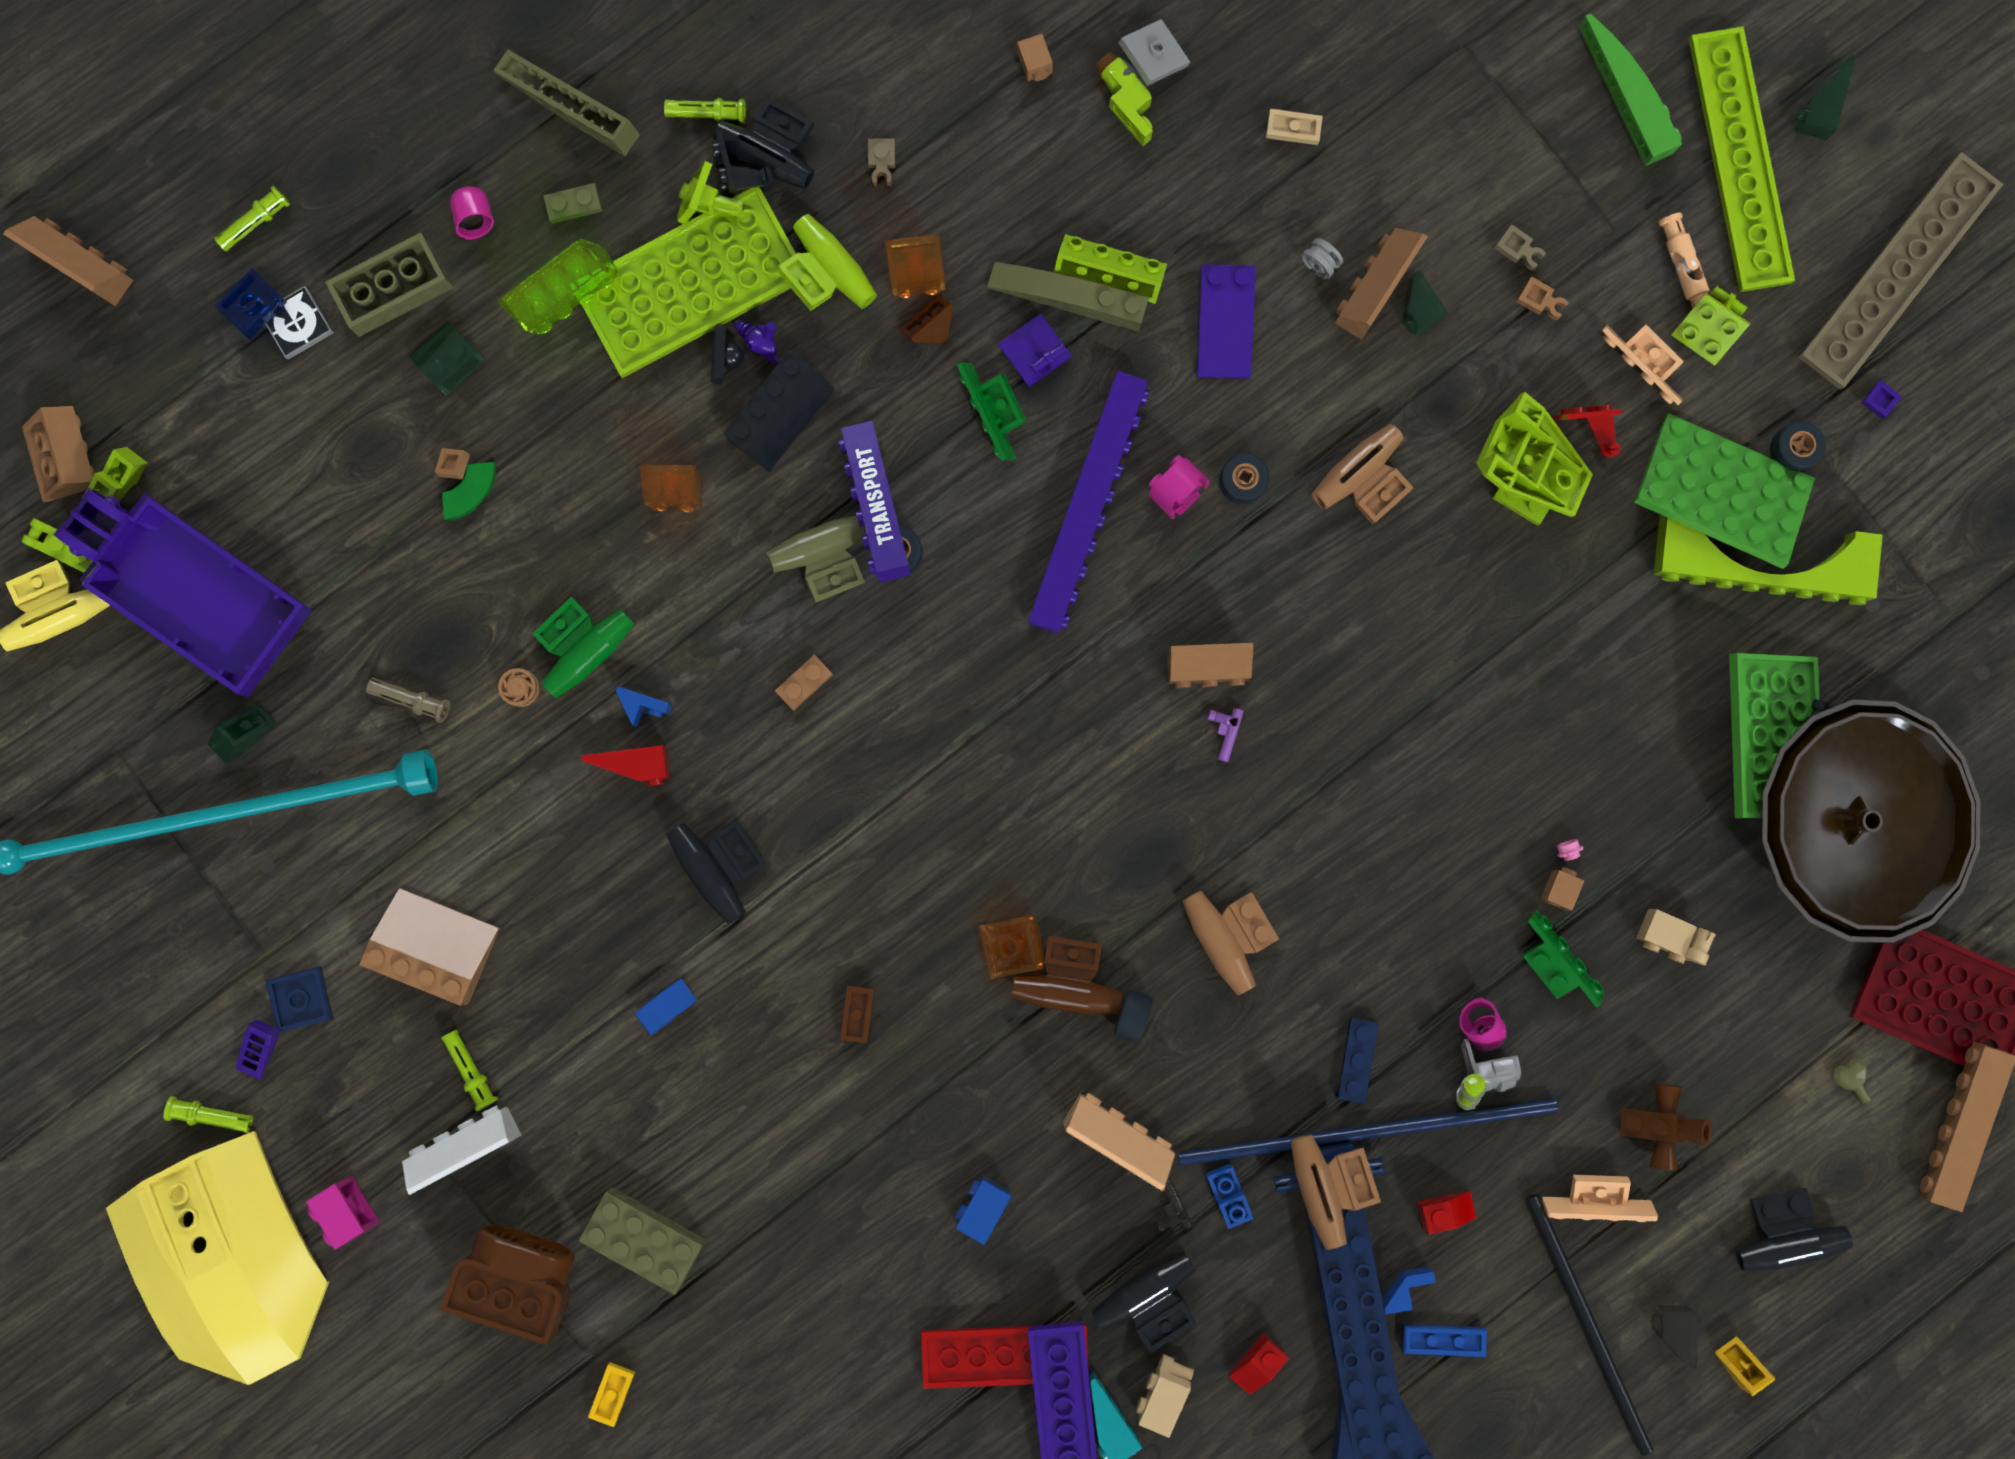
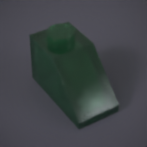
M1420 270L1410 279L1402 316L1406 329L1410 333H1414L1418 338L1443 322L1449 315Z
M257 703L216 726L208 745L225 763H228L247 752L276 724V721Z

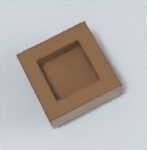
M442 448L435 473L440 477L463 479L470 454L464 450Z

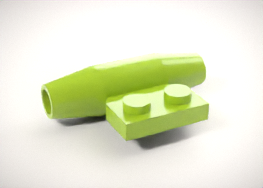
M809 214L801 217L794 224L793 229L807 253L798 252L780 264L777 268L780 276L810 311L830 299L835 288L861 309L870 305L877 297V294L862 268L836 237Z

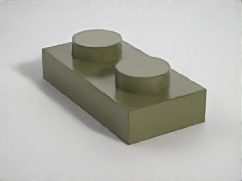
M595 183L543 195L551 224L603 211Z

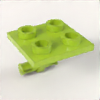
M1717 285L1710 295L1708 293L1703 295L1671 336L1713 365H1716L1750 325L1748 321L1741 317L1748 306L1735 299V294H1728Z

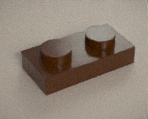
M847 985L840 1040L868 1043L874 988Z

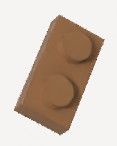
M814 654L775 691L795 711L829 680L833 674Z

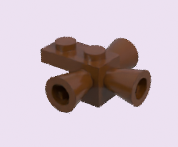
M1655 1083L1658 1111L1622 1108L1620 1135L1656 1140L1649 1167L1662 1170H1678L1674 1143L1689 1140L1703 1146H1708L1712 1134L1711 1121L1709 1119L1687 1120V1114L1676 1113L1683 1087Z

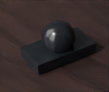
M716 325L713 331L711 382L712 384L719 385L723 381L724 367L737 369L743 364L745 359L744 351L739 345L734 343L725 344L726 326Z

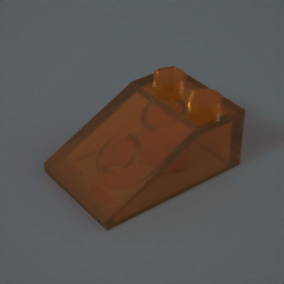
M939 234L885 241L893 296L898 295L899 298H909L914 296V293L925 292L926 295H934L940 293V290L945 289Z

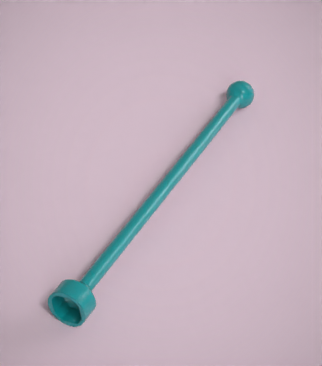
M428 749L405 753L396 768L390 771L28 845H22L18 841L11 839L1 840L0 874L10 875L17 873L25 866L27 861L397 785L412 796L436 792L438 789L437 769L432 754Z

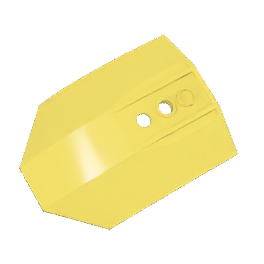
M255 1131L194 1154L140 1182L106 1208L125 1261L145 1305L161 1335L179 1360L251 1385L301 1358L329 1282H327L287 1208ZM190 1211L194 1215V1222L190 1227H186L183 1218ZM201 1236L205 1238L207 1245L203 1252L197 1253L193 1248V1243L196 1238Z

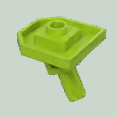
M704 161L690 183H684L680 190L679 198L682 201L677 221L684 225L695 211L713 216L716 211L733 216H739L742 211L741 201L720 196L717 189L706 184L712 167L711 163Z

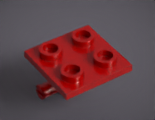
M1612 404L1587 407V412H1585V407L1560 409L1561 415H1552L1554 421L1586 418L1599 445L1598 449H1601V451H1598L1601 455L1614 457L1621 452V450H1618L1621 446L1615 443L1614 415H1621V409L1612 410Z

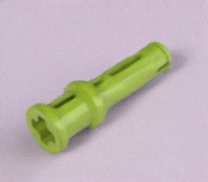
M717 98L714 102L665 100L664 114L665 117L714 118L717 122L739 120L740 123H745L746 102L745 99L723 101L722 98Z
M272 186L271 192L261 200H255L252 204L253 208L214 239L227 252L264 220L266 222L271 221L276 212L284 206L288 207L291 204L276 186Z
M454 1030L443 1036L441 1039L444 1041L465 1081L464 1090L469 1092L476 1105L475 1111L478 1112L497 1102V1096H493L486 1083L487 1077L484 1074L480 1075L458 1031ZM456 1047L458 1048V1050H459L461 1056L463 1057V1059H464V1061H465V1063H466V1065H467V1068L465 1067V1065H464V1063H463L461 1057L459 1056V1054H458V1052H457V1050H456ZM478 1089H480L484 1099L481 1097Z
M170 1096L163 1115L166 1121L175 1119L185 1121L191 1126L202 1123L245 1133L250 1132L251 1129L248 1126L252 1127L253 1124L252 1115L204 1107L199 1101H193V1103L177 1100L175 1096Z

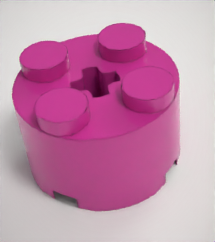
M1180 455L1168 465L1170 469L1163 476L1159 473L1149 483L1151 487L1149 497L1171 519L1175 518V512L1179 516L1184 513L1201 496L1198 493L1201 486L1206 489L1210 483V480L1187 458H1182Z

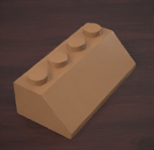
M33 216L6 229L3 233L114 306L118 304L133 282L130 277L125 275L126 268L113 260L108 264L103 260L105 255L91 246L86 250L81 246L83 241L70 232L66 236L59 232L61 227L48 218L43 222Z
M1395 228L1391 235L1385 234L1377 246L1381 249L1377 257L1371 255L1363 268L1367 271L1364 278L1360 279L1357 277L1349 291L1353 295L1349 301L1343 299L1335 313L1339 317L1335 324L1362 340L1428 236L1423 233Z

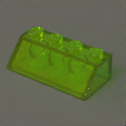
M580 238L500 298L498 303L527 332L538 335L545 334L552 329V325L559 319L569 317L573 313V309L579 304L589 302L594 297L593 294L598 290L612 285L614 278L620 275V272L605 247Z

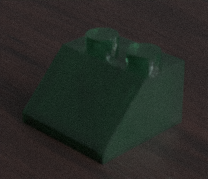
M449 321L409 356L424 375L445 395L449 394L485 360Z

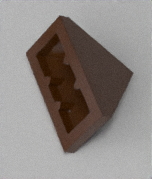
M937 296L906 323L900 331L912 342L947 344L953 306L941 296Z

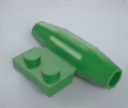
M570 597L532 633L551 654L560 657L541 682L543 687L553 697L558 698L582 682L617 649L635 623L619 609L593 626L592 617L573 597Z

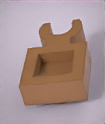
M1533 277L1528 280L1516 301L1538 315L1545 309L1548 316L1554 320H1558L1562 315L1555 310V305H1559L1562 308L1568 305L1566 299L1561 297L1553 298L1551 296L1555 289Z

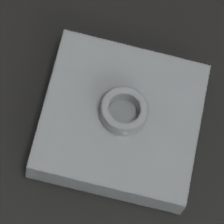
M1162 19L1122 37L1118 42L1147 86L1186 68L1190 63Z

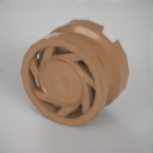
M519 668L510 669L505 672L500 678L498 685L499 694L502 699L516 707H527L535 702L541 690L537 677L531 672Z

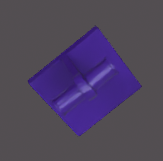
M1039 314L998 343L999 348L1028 387L1072 357L1042 314Z

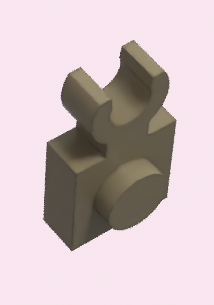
M868 139L869 168H876L872 173L874 186H877V179L880 176L887 178L888 186L892 184V175L888 168H895V139Z
M1512 224L1494 248L1514 263H1517L1522 258L1525 266L1530 270H1534L1538 266L1532 260L1533 255L1540 259L1546 255L1543 249L1529 246L1533 239Z

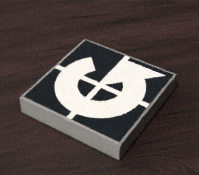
M306 286L259 312L283 355L288 360L334 333Z

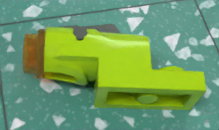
M1110 52L1096 65V68L1099 70L1098 74L1105 81L1113 95L1110 97L1109 108L1139 143L1144 146L1151 140L1153 130L1150 121L1145 116L1140 115L1150 107L1151 94L1147 90L1148 86L1138 71L1127 61Z

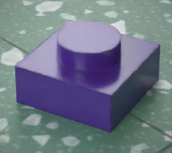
M1880 380L1873 386L1861 403L1883 419L1887 417L1902 396Z

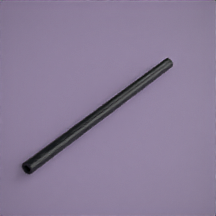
M1530 1195L1526 1198V1202L1641 1455H1648L1654 1449L1552 1223L1546 1214L1539 1195Z

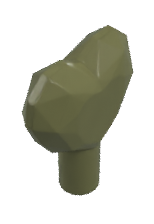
M1854 1057L1848 1061L1846 1066H1838L1834 1069L1832 1076L1835 1083L1846 1090H1853L1861 1104L1871 1101L1864 1087L1867 1079V1066L1862 1059Z

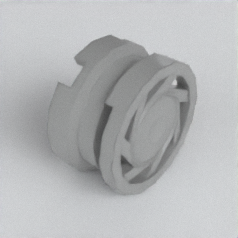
M1315 238L1311 243L1312 247L1302 253V261L1309 269L1312 268L1317 271L1315 273L1317 276L1329 279L1333 275L1334 269L1341 266L1343 258L1330 243L1321 238Z

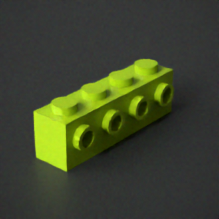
M1065 234L1058 253L1054 273L1149 298L1148 302L1156 304L1167 264L1156 259H1148L1128 251L1117 250L1104 244L1093 243Z

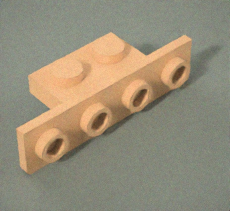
M1647 324L1627 343L1608 325L1602 329L1605 333L1602 338L1612 348L1617 345L1624 352L1621 355L1622 358L1630 366L1633 367L1635 364L1643 370L1640 374L1643 379L1651 386L1656 383L1662 389L1659 394L1669 404L1675 402L1679 405L1683 401L1665 380L1684 363V360Z
M1573 1175L1570 1198L1542 1197V1204L1547 1216L1555 1219L1635 1220L1638 1222L1657 1221L1658 1214L1651 1200H1628L1631 1182L1626 1176Z

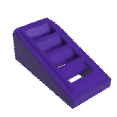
M257 1019L251 1022L245 1032L235 1069L258 1080L262 1079L281 1031ZM256 1036L264 1039L265 1042L255 1039ZM254 1044L262 1048V1051L253 1048L252 1045ZM249 1053H252V1054H254V1055L260 1057V1059L257 1060V1059H255V1058L249 1056ZM248 1061L257 1065V1069L246 1065L245 1062Z

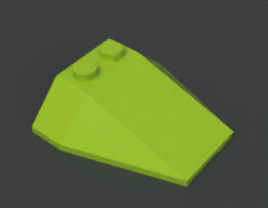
M1526 392L1521 393L1496 420L1476 462L1483 476L1503 492L1569 517L1576 515L1593 475L1546 409Z

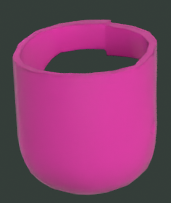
M474 186L462 187L452 194L450 207L456 233L465 239H476L486 235L494 224L487 195L481 189ZM472 215H482L483 224L479 229L466 230L459 227L463 218Z
M1476 998L1463 1008L1460 1015V1027L1469 1039V1042L1476 1049L1485 1052L1498 1049L1506 1039L1507 1029L1495 1005L1483 998ZM1484 1006L1495 1012V1016H1483L1473 1023L1469 1020L1471 1010L1477 1007ZM1480 1025L1484 1026V1028H1482L1479 1032L1478 1029Z

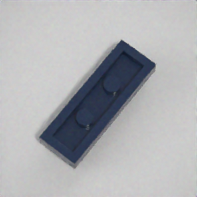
M1350 1018L1337 1099L1362 1104L1366 1103L1378 1029L1377 1022Z

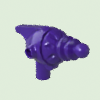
M740 320L734 321L733 325L741 337L745 338L747 348L759 353L777 366L781 359L777 355V345L774 339L776 325L773 322H768L766 326H752V324L741 322Z

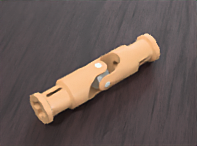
M1679 212L1661 219L1658 223L1664 228L1668 239L1666 245L1675 264L1686 300H1690L1693 308L1703 295L1710 290L1700 262L1697 259L1689 233L1685 232L1682 224V213ZM1694 272V279L1690 278L1688 274Z

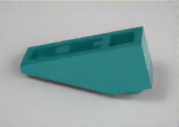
M1092 1372L1089 1377L1100 1445L1097 1450L1103 1459H1128L1142 1449L1141 1441L1096 1374Z

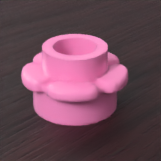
M1578 839L1565 841L1557 845L1559 852L1557 856L1563 857L1565 861L1580 857L1579 851L1583 850V846L1579 845Z

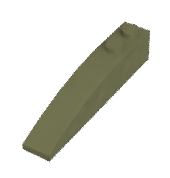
M510 50L506 51L493 70L498 76L551 112L626 156L640 136L627 118Z
M994 262L987 288L1138 332L1140 331L1149 299L1071 276L1000 262Z

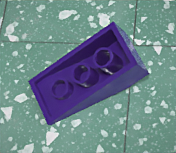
M1201 265L1198 293L1197 378H1251L1255 266Z

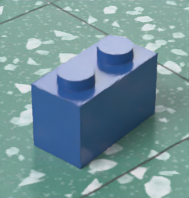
M983 1176L980 1182L976 1180L973 1182L967 1194L971 1197L967 1206L961 1205L954 1219L958 1221L956 1224L957 1230L985 1245L1011 1198V1192Z

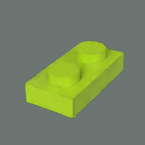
M1500 488L1497 489L1492 499L1537 526L1541 524L1549 511L1546 507L1503 492Z

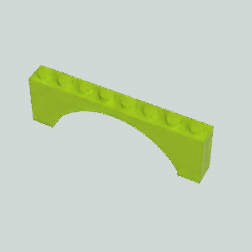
M1660 514L1654 575L1662 576L1664 581L1675 582L1681 578L1689 579V583L1694 585H1705L1706 582L1716 583L1715 587L1732 588V585L1742 586V590L1757 592L1760 588L1768 589L1769 594L1785 595L1786 592H1792L1798 598H1812V595L1822 596L1823 601L1837 602L1839 599H1847L1849 604L1865 605L1866 601L1877 598L1883 535L1855 531L1845 535L1844 543L1834 554L1808 571L1785 575L1768 574L1740 565L1722 553L1705 534Z

